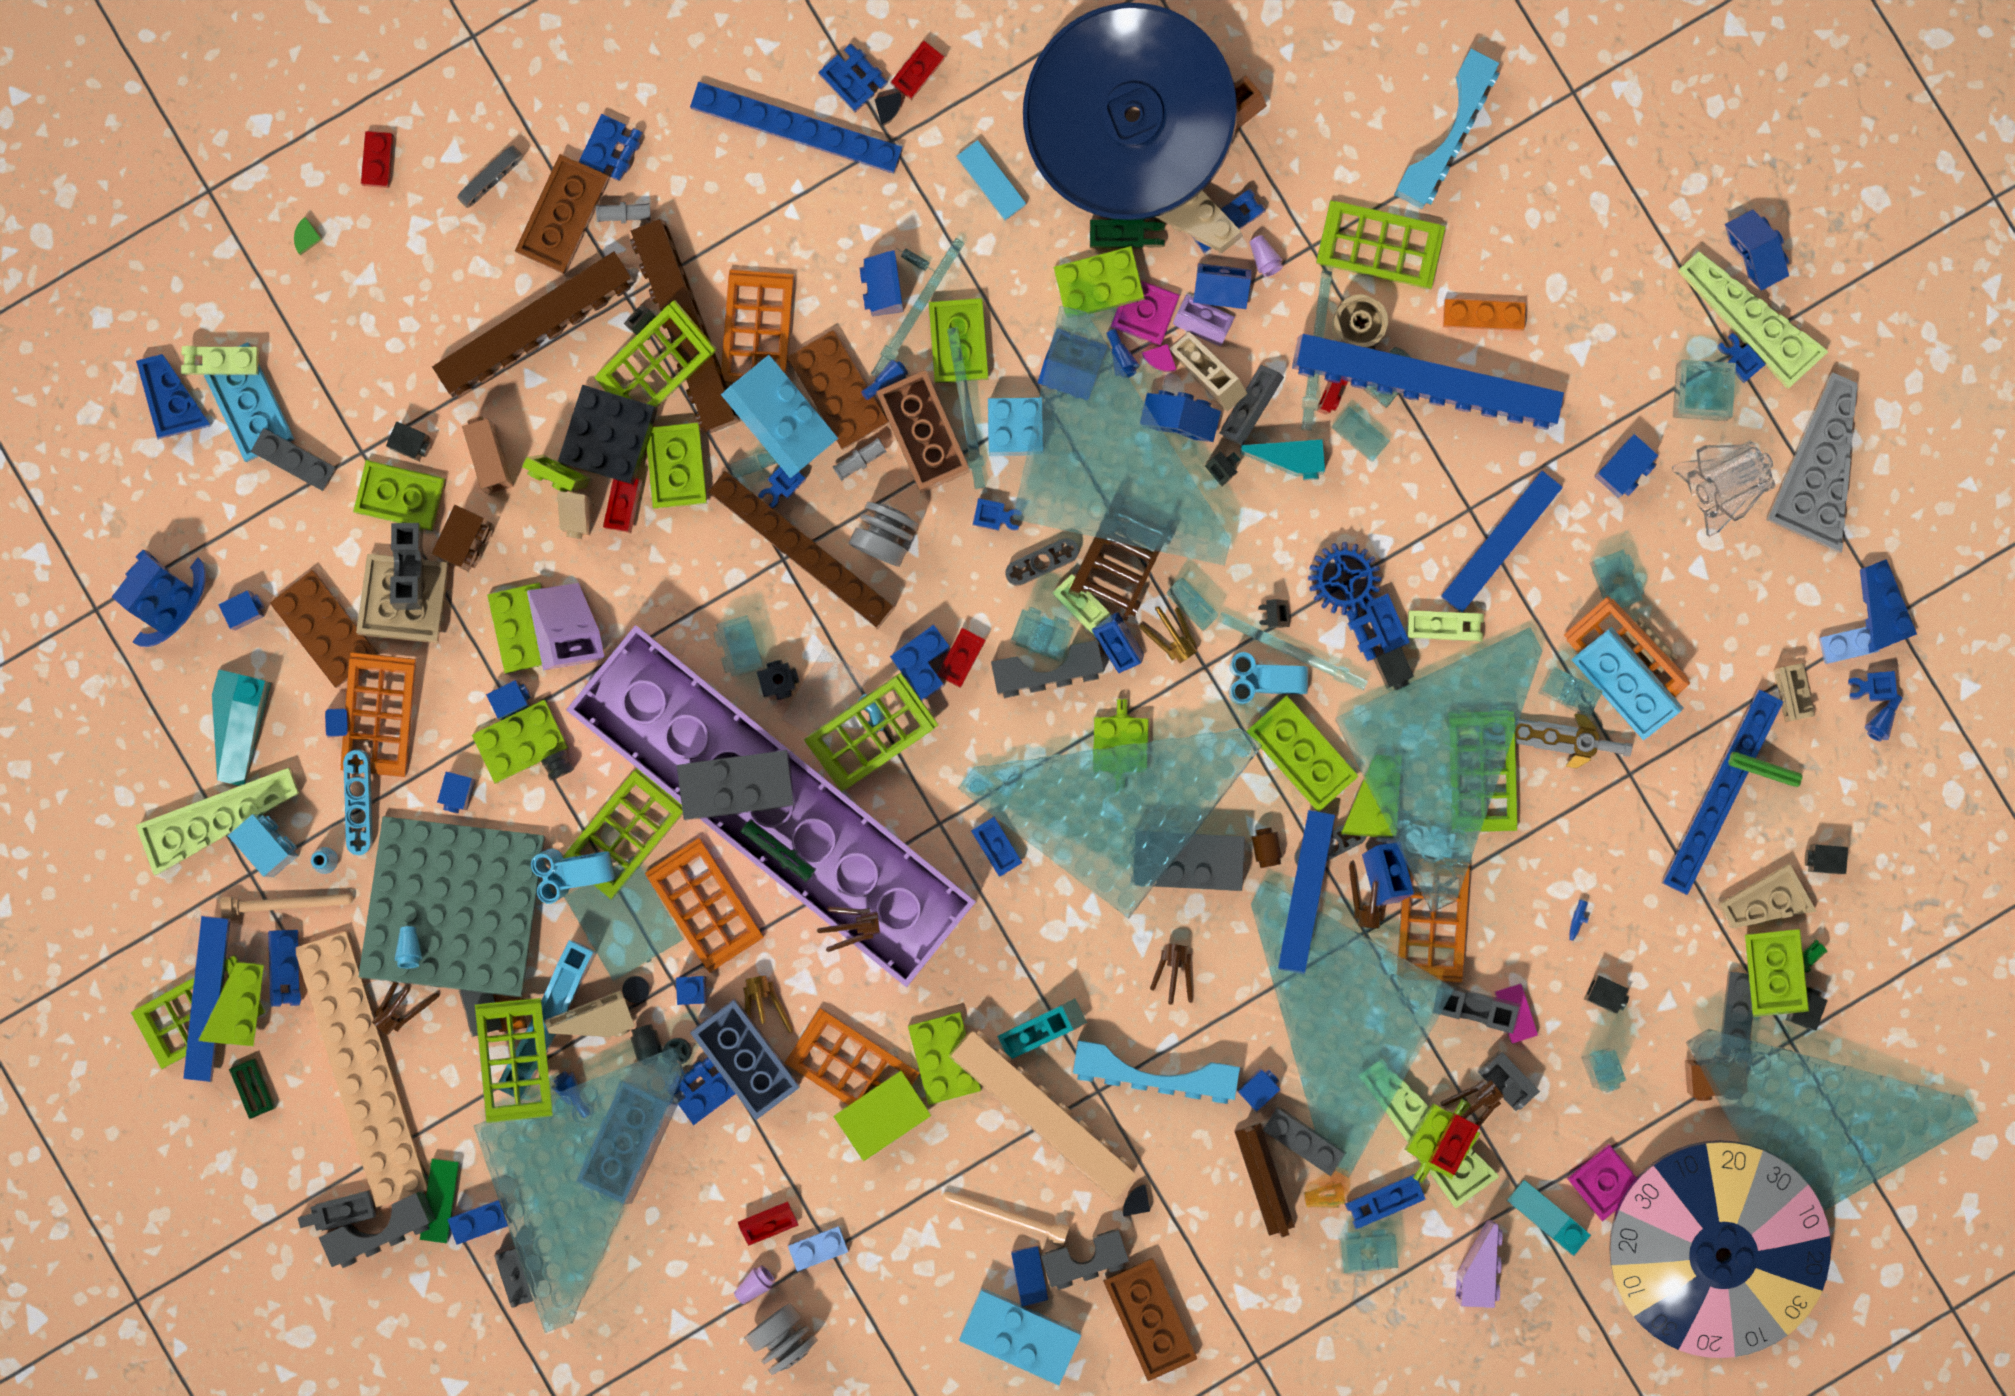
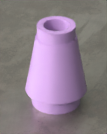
M1263 235L1257 236L1249 242L1258 272L1262 273L1264 277L1272 276L1283 268L1281 264L1282 258Z
M761 1265L758 1268H753L737 1290L734 1291V1295L740 1303L745 1304L772 1289L771 1285L775 1283V1279L764 1266Z

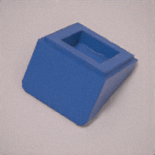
M327 709L325 711L327 738L347 735L346 709Z

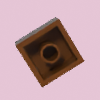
M454 504L431 554L469 572L471 567L475 568L480 560L481 554L478 551L482 543L486 544L492 534V529H490L491 523L485 518Z

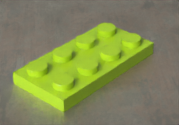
M1287 695L1246 731L1317 812L1321 811L1359 777Z

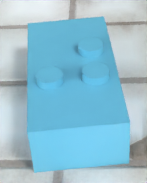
M770 355L765 357L721 394L789 478L793 477L838 439Z
M981 1287L960 1334L959 1341L1059 1386L1081 1338V1331Z

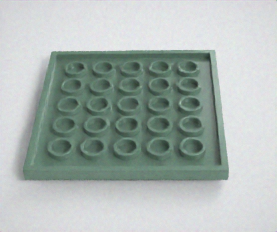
M383 816L358 977L522 997L539 876L533 873L531 862L537 854L543 852L545 836ZM412 926L416 928L422 955L419 967L404 969L397 966L395 954L401 927Z

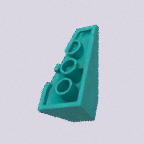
M218 669L212 692L217 781L237 786L246 783L271 682Z

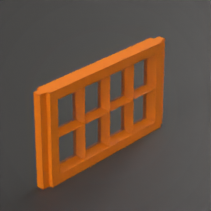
M729 270L721 372L728 388L744 375L742 373H731L732 356L752 357V369L757 365L758 357L765 358L770 355L772 359H778L777 365L786 375L794 274ZM738 286L758 287L757 303H736ZM763 288L783 289L782 306L762 305ZM736 309L756 310L755 328L735 326ZM761 311L781 312L780 329L760 328ZM734 332L754 334L753 351L733 349ZM759 334L778 335V353L758 351Z
M1609 596L1603 599L1564 634L1568 643L1579 653L1587 647L1581 639L1593 629L1600 635L1603 634L1605 631L1599 624L1612 614L1623 625L1617 631L1619 636L1621 637L1628 631L1640 643L1633 649L1636 655L1645 649L1656 660L1648 668L1654 672L1661 666L1672 677L1664 686L1674 697L1690 684L1687 679L1688 677L1616 601Z
M356 652L350 653L345 705L347 711V735L343 736L340 770L344 771V757L352 751L353 739L373 741L372 758H370L371 774L406 777L416 659ZM359 669L378 670V688L358 686ZM385 671L405 673L403 691L383 688ZM357 692L377 694L376 711L356 709ZM382 696L403 697L401 714L381 712ZM355 715L375 717L374 735L354 733ZM380 719L401 720L399 737L379 735ZM378 742L399 744L397 761L377 759ZM355 756V758L350 760V763L355 764L356 772H359L358 767L364 761Z
M700 838L645 872L648 880L709 973L764 938ZM700 856L709 871L692 881L683 866ZM679 870L687 885L670 895L661 881ZM713 876L722 890L705 901L696 886ZM692 890L700 905L683 915L674 900ZM726 895L735 910L717 921L708 906ZM705 910L713 925L696 935L687 920ZM739 916L748 930L730 941L721 926ZM717 930L726 944L709 955L700 940Z
M1405 858L1411 884L1413 882V874L1433 876L1432 893L1414 892L1412 896L1401 901L1396 978L1462 982L1470 863ZM1439 876L1459 878L1458 895L1438 894ZM1411 898L1432 900L1431 917L1410 916ZM1437 900L1457 901L1456 919L1436 917ZM1410 922L1430 923L1429 941L1409 939ZM1435 925H1456L1455 943L1434 941ZM1408 946L1429 947L1428 964L1407 963ZM1434 947L1454 949L1453 966L1433 965Z
M819 1008L784 1062L848 1105L868 1093L873 1085L877 1087L881 1084L877 1081V1078L887 1063L899 1071L902 1070L911 1085H913L920 1074L914 1068L821 1008ZM827 1024L842 1033L831 1051L817 1042ZM847 1037L862 1046L851 1064L837 1055ZM813 1046L828 1055L818 1072L803 1064ZM867 1050L882 1059L871 1077L857 1068ZM833 1059L848 1068L838 1085L823 1077ZM853 1072L868 1081L858 1098L843 1090Z

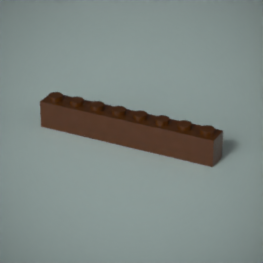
M657 219L630 230L633 236L630 239L631 246L636 254L639 253L642 263L639 264L640 270L644 278L649 279L652 287L649 289V294L654 304L658 303L660 311H662L672 301L676 300L711 342L667 222ZM671 318L662 325L664 329L667 328L670 338L667 340L671 344L683 334ZM687 337L675 348L687 364L699 354ZM714 352L711 357L686 379L689 386L686 389L687 396L691 404L695 403L698 414L695 415L697 423L701 429H705L709 433L741 422L740 417L721 396L728 389V386ZM680 363L677 364L678 372L683 369Z
M613 251L433 365L432 368L452 397L456 395L462 397L472 390L471 386L478 381L484 383L495 375V370L502 366L504 369L517 362L516 357L526 352V354H529L540 347L539 343L547 337L551 340L559 336L563 332L562 328L570 323L575 325L585 319V313L593 308L597 311L609 303L607 299L615 294L621 296L631 289L630 285L634 281L615 251Z
M724 471L708 491L712 497L877 630L895 609L893 605L728 472Z

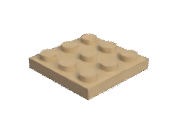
M367 554L356 633L364 636L439 643L449 569L448 562L423 560L422 610H395L390 604V576L394 575V557Z

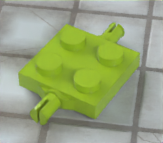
M1116 699V715L1111 717H1094L1093 772H1108L1115 775L1114 791H1119L1120 781V791H1126V775L1148 773L1149 719L1133 718L1127 715L1128 699H1123L1122 710V699Z
M1461 1099L1454 1113L1461 1116L1470 1108L1471 1104ZM1434 1103L1404 1149L1415 1156L1419 1163H1421L1412 1178L1422 1184L1430 1170L1440 1172L1451 1180L1454 1177L1453 1174L1428 1162L1453 1115V1112L1445 1111ZM1477 1131V1133H1476V1135H1475V1137H1474V1139H1473V1141H1472V1143H1471V1145H1470L1468 1151L1466 1152V1154H1465V1156H1464L1462 1162L1464 1161V1159L1466 1158L1467 1154H1468L1469 1151L1471 1150L1472 1146H1473L1474 1143L1476 1142L1477 1138H1478L1479 1135L1481 1134V1133H1479L1478 1131Z

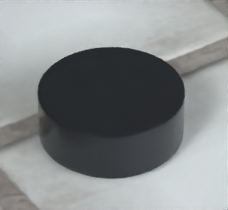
M632 976L623 983L622 993L627 1001L640 1003L648 997L650 986L645 978Z

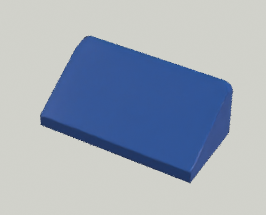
M1119 612L1112 614L1092 628V632L1118 674L1142 663L1144 653Z
M1038 1246L1011 1251L1021 1306L1048 1300Z

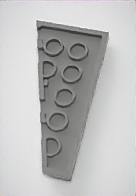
M1832 372L1766 521L1833 551L1842 553L1857 383Z

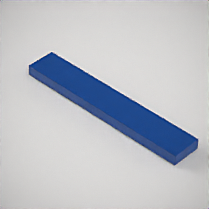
M1541 471L1440 597L1457 611L1463 613L1563 487L1545 472Z
M1308 810L1278 965L1279 970L1301 974L1306 972L1335 815Z
M201 916L183 1079L213 1081L217 1043L198 1041L223 989L230 919Z

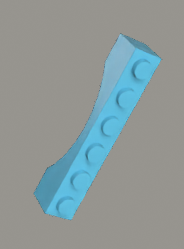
M1470 49L1455 77L1458 88V109L1450 134L1435 152L1422 161L1408 167L1394 193L1395 196L1420 209H1423L1426 203L1432 204L1438 190L1434 189L1438 179L1444 181L1451 168L1446 165L1450 156L1456 158L1463 143L1459 142L1463 132L1468 134L1475 122L1471 116L1475 109L1481 111L1488 97L1484 95L1487 86L1489 85L1493 88L1500 75L1496 71L1499 65L1498 62Z
M574 940L568 941L541 1000L546 1054L556 1034L548 1033L544 1020L568 1011L597 953ZM533 1018L526 1032H534ZM535 1038L521 1039L515 1050L516 1057L537 1055ZM537 1061L517 1063L518 1080L534 1079L538 1072ZM507 1064L499 1082L513 1081L511 1064ZM531 1085L519 1086L520 1100L525 1098ZM514 1087L498 1089L514 1097Z
M1081 1040L1077 1041L1073 1074H1078V1080L1093 1082L1094 1077L1105 1079L1104 1084L1120 1086L1121 1081L1132 1083L1131 1088L1147 1091L1148 1086L1159 1087L1158 1093L1174 1095V1091L1177 1090L1185 1092V1097L1201 1099V1095L1212 1096V1102L1228 1104V1099L1235 1100L1240 1070L1238 1066L1211 1062L1200 1069L1186 1074L1172 1076L1154 1075L1139 1071L1125 1064L1113 1055L1104 1044Z

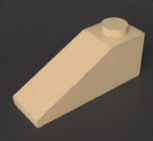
M1190 332L1169 349L1201 386L1227 412L1247 395L1239 378Z
M558 491L560 530L566 532V537L582 539L583 535L590 536L594 503L586 495Z
M620 990L544 1020L548 1033L619 1037L627 1034L631 1028L635 1027Z

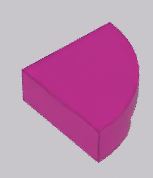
M1168 344L1142 352L1144 360L1153 368L1164 372L1176 371Z

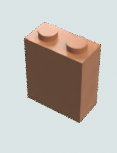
M483 416L468 420V425L462 426L480 489L487 494L514 487L496 426L488 418L484 419Z

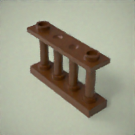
M1116 493L1068 594L1078 598L1081 592L1087 593L1088 591L1126 609L1122 619L1127 621L1130 615L1136 616L1142 603L1137 600L1163 544H1170L1176 530L1172 528L1174 523L1172 519H1169L1164 528L1126 510L1127 507L1123 505L1126 497ZM1115 520L1120 522L1124 520L1160 537L1154 552L1115 534L1116 531L1111 529ZM1104 543L1107 545L1111 543L1149 561L1143 575L1141 576L1104 558V554L1100 553ZM1092 568L1104 569L1137 585L1131 600L1092 582L1093 579L1088 577Z

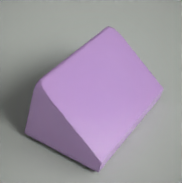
M1186 294L1173 321V325L1217 346H1222L1235 317L1208 304L1193 303V297Z

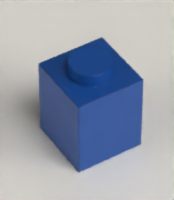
M248 590L218 604L229 628L235 631L265 617L262 612L265 606L258 594L254 595L253 592Z
M516 680L486 694L499 720H503L530 706L528 699L531 698V695L526 685H520Z
M446 771L437 803L444 804L443 810L459 814L460 809L467 810L476 779Z
M706 976L676 977L677 1005L707 1003Z
M1259 1069L1237 1092L1257 1112L1281 1090L1276 1085L1280 1081L1269 1069L1266 1072Z

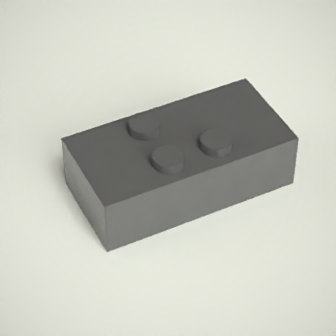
M787 750L677 765L683 819L686 821L796 806Z
M1135 831L1132 886L1242 891L1245 836Z

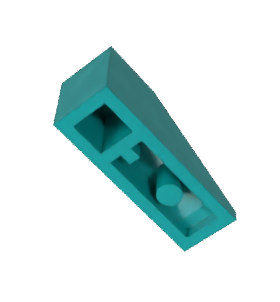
M1323 439L1241 445L1240 454L1293 476H1303L1305 481L1317 480L1319 475H1323L1325 472Z
M1076 998L997 1037L1004 1052L1013 1059L1086 1024L1087 1021Z
M1525 1180L1519 1184L1507 1199L1511 1205L1573 1256L1591 1236L1584 1228Z

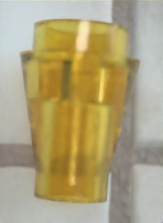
M1335 1181L1311 1191L1304 1192L1307 1208H1339V1205L1346 1204L1342 1183L1335 1184Z

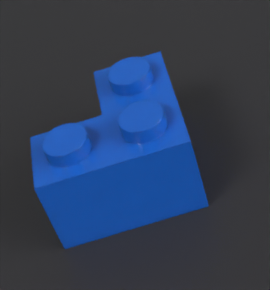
M1752 209L1725 224L1730 245L1743 257L1748 278L1761 291L1789 276L1787 268L1789 259L1781 246L1784 244L1783 237L1777 229L1773 230L1770 227L1768 220L1764 216L1760 217Z
M1159 390L1158 394L1147 393L1140 425L1155 431L1177 433L1196 441L1214 442L1221 411L1212 408L1211 402L1200 399L1195 401L1193 400V395L1184 392H1178L1177 396H1174L1175 394L1164 390Z
M932 625L892 654L890 658L922 702L944 687V684L929 664L948 651L950 646L937 628Z

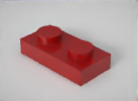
M923 41L890 83L912 101L945 60V57L927 42Z
M365 131L361 173L362 186L389 188L394 136L392 133Z
M1341 380L1340 383L1328 381L1316 411L1325 415L1331 413L1332 410L1336 411L1341 401V396L1338 395L1342 385L1346 386L1349 381Z
M613 479L603 528L626 533L632 532L642 480L635 479L634 485Z
M961 628L937 676L961 688L986 640Z
M1453 1113L1428 1162L1455 1175L1480 1126Z
M788 1201L738 1221L739 1229L748 1246L799 1226Z

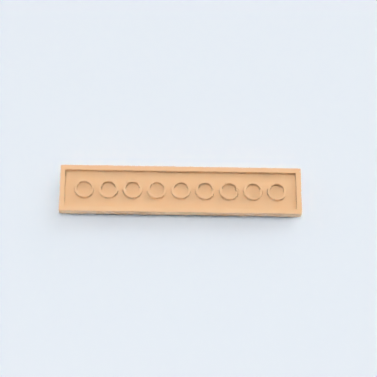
M348 931L296 947V956L375 1207L406 1198L422 1190L424 1192L427 1191V1180L379 1029L372 1023L375 1016L363 978L358 977L360 968Z

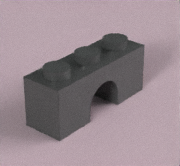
M391 523V551L394 557V575L390 576V604L395 610H422L423 529L419 523Z
M1442 983L1438 988L1433 1013L1455 1019L1462 1018L1485 1024L1486 1027L1513 1034L1522 1004Z
M1116 1228L1092 1236L1095 1244V1254L1086 1262L1075 1261L1070 1256L1067 1245L1041 1253L1050 1286H1057L1058 1290L1072 1286V1280L1083 1277L1084 1281L1099 1277V1271L1109 1269V1272H1115L1125 1268L1124 1263L1129 1262L1119 1229Z

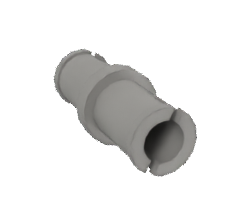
M620 202V205H596L597 222L621 221V224L632 220L651 221L650 203L626 204V202Z
M877 438L859 451L855 449L852 451L853 455L832 467L841 481H843L860 468L863 470L867 468L868 463L887 453L879 438Z

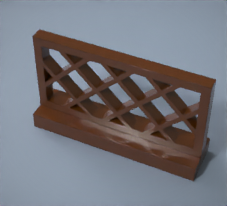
M1261 1123L1234 1131L1268 1235L1279 1233L1281 1237L1290 1235L1288 1229L1295 1226Z

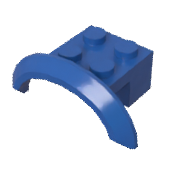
M144 554L112 595V598L125 610L157 630V632L150 634L140 632L133 640L134 644L139 647L158 645L175 634L191 617L203 595L206 582L205 566L199 557L190 566L193 572V587Z

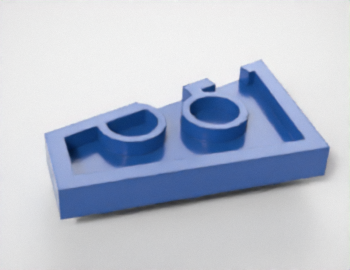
M163 354L136 360L158 440L211 426Z
M1887 559L1860 569L1863 602L1867 604L1868 619H1865L1866 629H1870L1871 643L1868 644L1869 653L1917 635Z

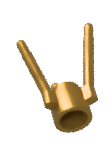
M1159 606L1155 607L1156 612L1175 640L1170 644L1173 649L1169 648L1145 625H1139V628L1163 649L1171 660L1176 658L1179 664L1197 652L1194 647L1196 642L1191 637L1185 619L1178 607L1175 608V612L1185 637H1179Z
M766 975L746 979V987L743 990L745 995V1012L751 1018L752 997V1001L756 1000L760 1022L765 1024L766 1019L762 999L768 998L767 992H769L788 1033H792L793 1029L774 991L773 981L768 982Z

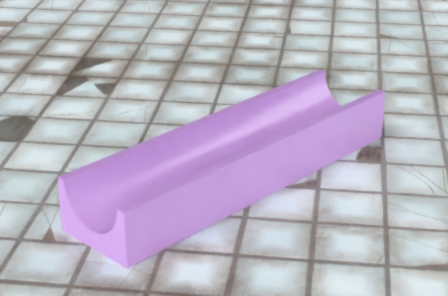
M636 625L566 709L679 803H681L677 765L787 750L796 806L703 818L700 820L830 926L856 923V917L861 916L829 912L828 907L830 906L854 909L870 908V912H877L880 934H873V939H865L854 943V945L905 987L910 985L945 939L976 903L969 895ZM750 819L754 820L755 823L772 834L789 849L797 850V855L817 869L808 882H804L802 878L790 869L782 868V863L741 833V830ZM758 835L762 840H764L766 843H768V844H769L770 846H772L774 849H777L774 845H772L770 842H768V841H767L765 838H763L761 835ZM781 852V854H782L783 856H785L787 859H789V860H790L792 863H794L796 866H798V867L800 866V865H798L796 862H794L792 859H790L787 855H785L783 852ZM857 929L838 931L846 939L863 934L858 933Z

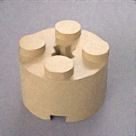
M1357 294L1346 298L1339 305L1332 319V333L1336 341L1373 349L1380 343L1388 326V315L1385 307L1378 300L1364 294ZM1357 318H1359L1360 322L1365 321L1366 324L1363 329H1360L1359 326H1354Z

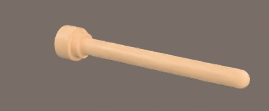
M350 894L241 902L233 897H222L220 909L222 918L232 919L236 915H240V912L348 905L353 902V897Z
M944 1192L942 1195V1200L946 1203L1048 1236V1239L1052 1240L1053 1244L1061 1247L1064 1245L1070 1227L1061 1223L1050 1226L951 1192Z

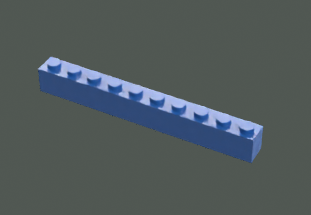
M1302 334L1298 337L1292 369L1299 370L1298 374L1302 376L1314 377V374L1325 376L1324 380L1333 383H1340L1341 380L1351 382L1350 386L1366 389L1367 386L1376 387L1377 392L1392 395L1394 391L1403 393V398L1418 401L1419 397L1429 399V404L1445 406V403L1455 405L1456 410L1462 412H1471V409L1479 410L1481 415L1485 417L1497 418V415L1507 417L1508 422L1523 424V421L1533 423V427L1548 430L1549 426L1552 427L1558 424L1564 392L1307 334Z

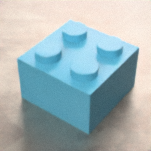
M988 398L989 456L1043 455L1042 398Z
M252 814L232 831L228 837L263 877H275L298 857L294 851L297 847L287 836L283 837L277 832L279 826L270 816L265 817L264 815Z

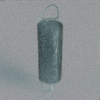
M907 248L901 255L903 259L923 271H926L930 264L929 261Z

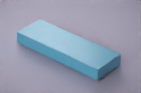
M978 140L956 156L1004 221L1026 206L1025 201Z

